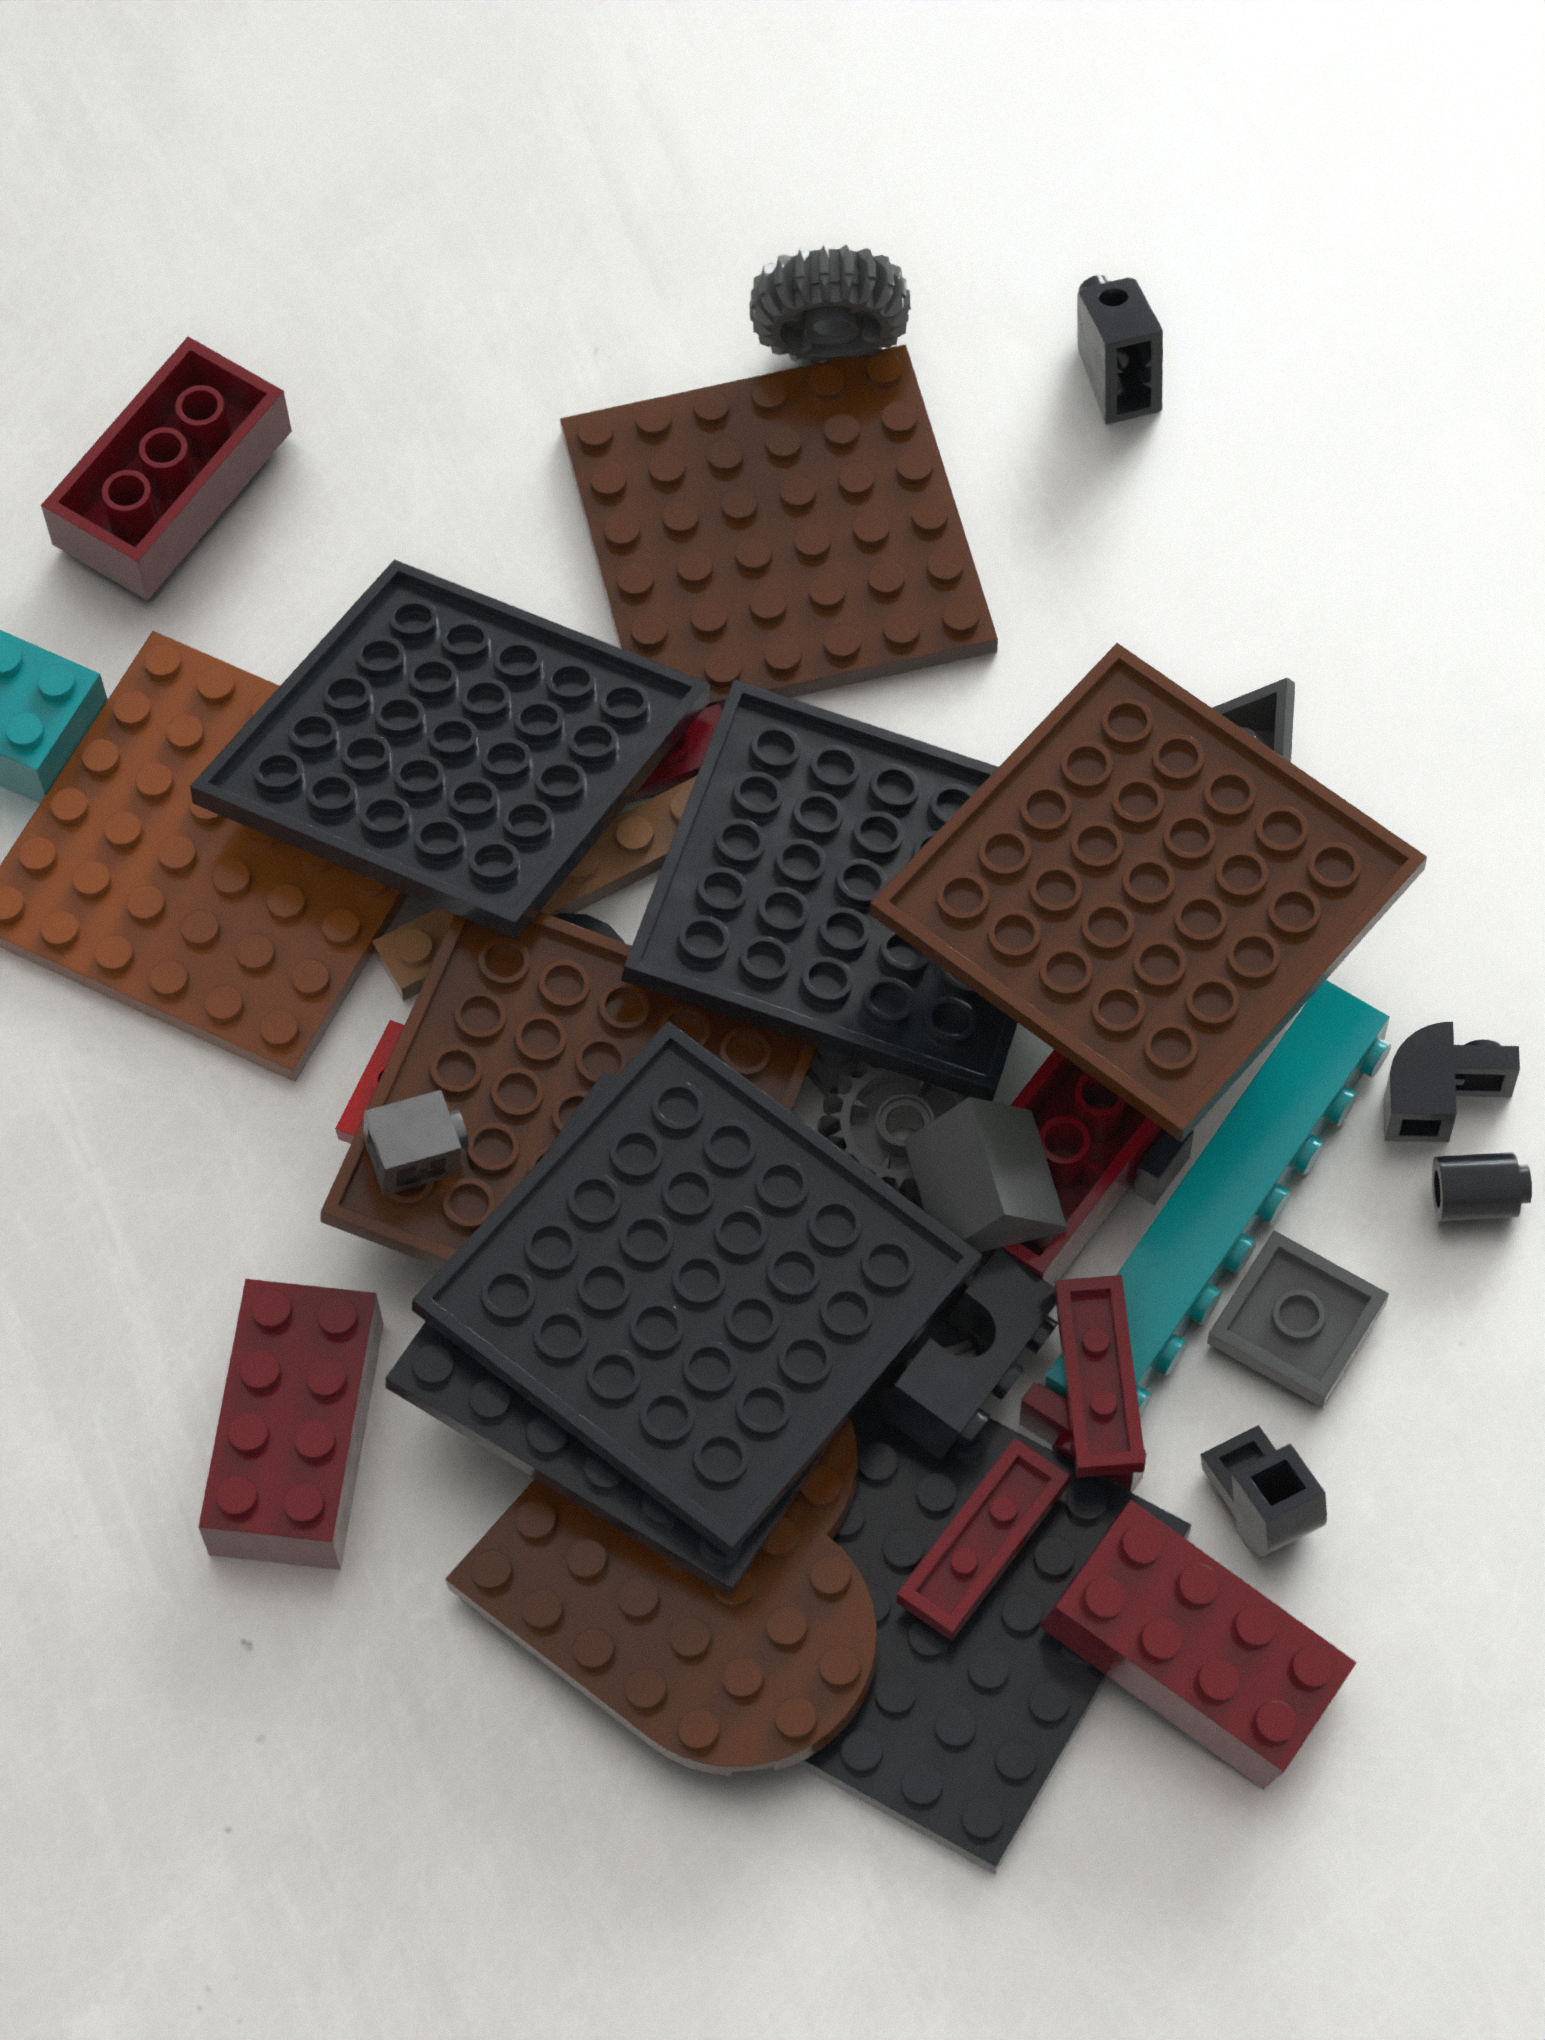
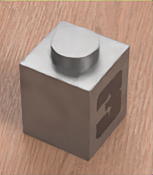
M441 1090L364 1111L363 1140L383 1196L459 1175L461 1150L469 1147L468 1135L459 1110L448 1111Z

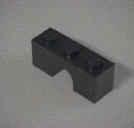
M998 1248L946 1319L947 1322L961 1331L971 1341L976 1357H961L952 1354L929 1338L890 1390L876 1413L939 1460L944 1457L956 1440L967 1448L991 1416L981 1408V1405L990 1393L1002 1401L1025 1370L1024 1367L1015 1361L1024 1348H1027L1036 1355L1058 1325V1322L1049 1316L1056 1305L1055 1287L1002 1248Z

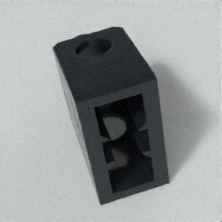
M1094 275L1082 282L1077 293V341L1082 362L1105 424L1162 411L1163 329L1137 280L1127 277L1111 281L1105 275ZM1117 351L1123 353L1128 359V364L1124 369L1117 357Z

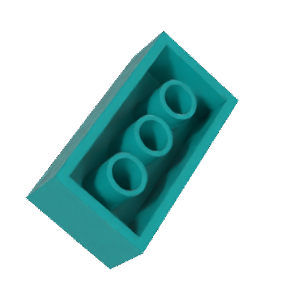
M0 630V786L41 803L108 699L100 673Z

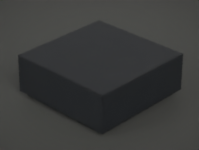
M1165 1130L1161 1132L1138 1163L1135 1182L1136 1195L1155 1206L1189 1160L1194 1130L1182 1142Z

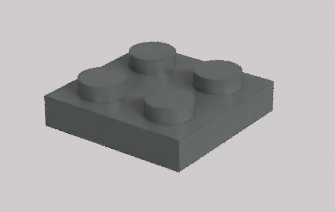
M1274 1230L1210 1330L1207 1344L1323 1408L1386 1306L1389 1293Z

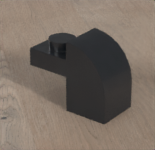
M1453 1022L1431 1024L1414 1032L1398 1048L1391 1064L1383 1105L1384 1141L1449 1142L1457 1115L1456 1096L1512 1097L1520 1071L1519 1046H1501L1496 1041L1485 1039L1474 1040L1465 1045H1454Z
M1259 1425L1200 1454L1202 1470L1236 1517L1237 1533L1249 1548L1259 1556H1266L1326 1524L1327 1507L1324 1489L1291 1443L1276 1450Z

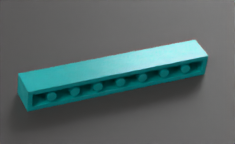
M1327 980L1306 1002L1116 1274L1122 1275L1140 1418L1152 1397V1393L1146 1389L1158 1372L1168 1376L1176 1367L1186 1349L1187 1342L1182 1337L1193 1321L1203 1325L1211 1316L1222 1295V1291L1217 1289V1286L1228 1270L1237 1275L1243 1269L1257 1243L1256 1240L1251 1238L1262 1221L1270 1225L1275 1222L1290 1197L1291 1191L1285 1188L1296 1171L1306 1175L1311 1170L1325 1144L1324 1141L1319 1139L1330 1122L1337 1126L1344 1122L1358 1097V1093L1353 1088L1363 1074L1373 1078L1389 1054L1391 1044L1384 1040L1390 1016ZM1061 1353L1046 1375L1045 1386L1067 1400Z

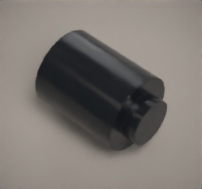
M1514 1152L1434 1157L1432 1165V1190L1436 1217L1439 1222L1519 1217L1521 1204L1531 1203L1532 1181L1528 1164L1518 1165Z

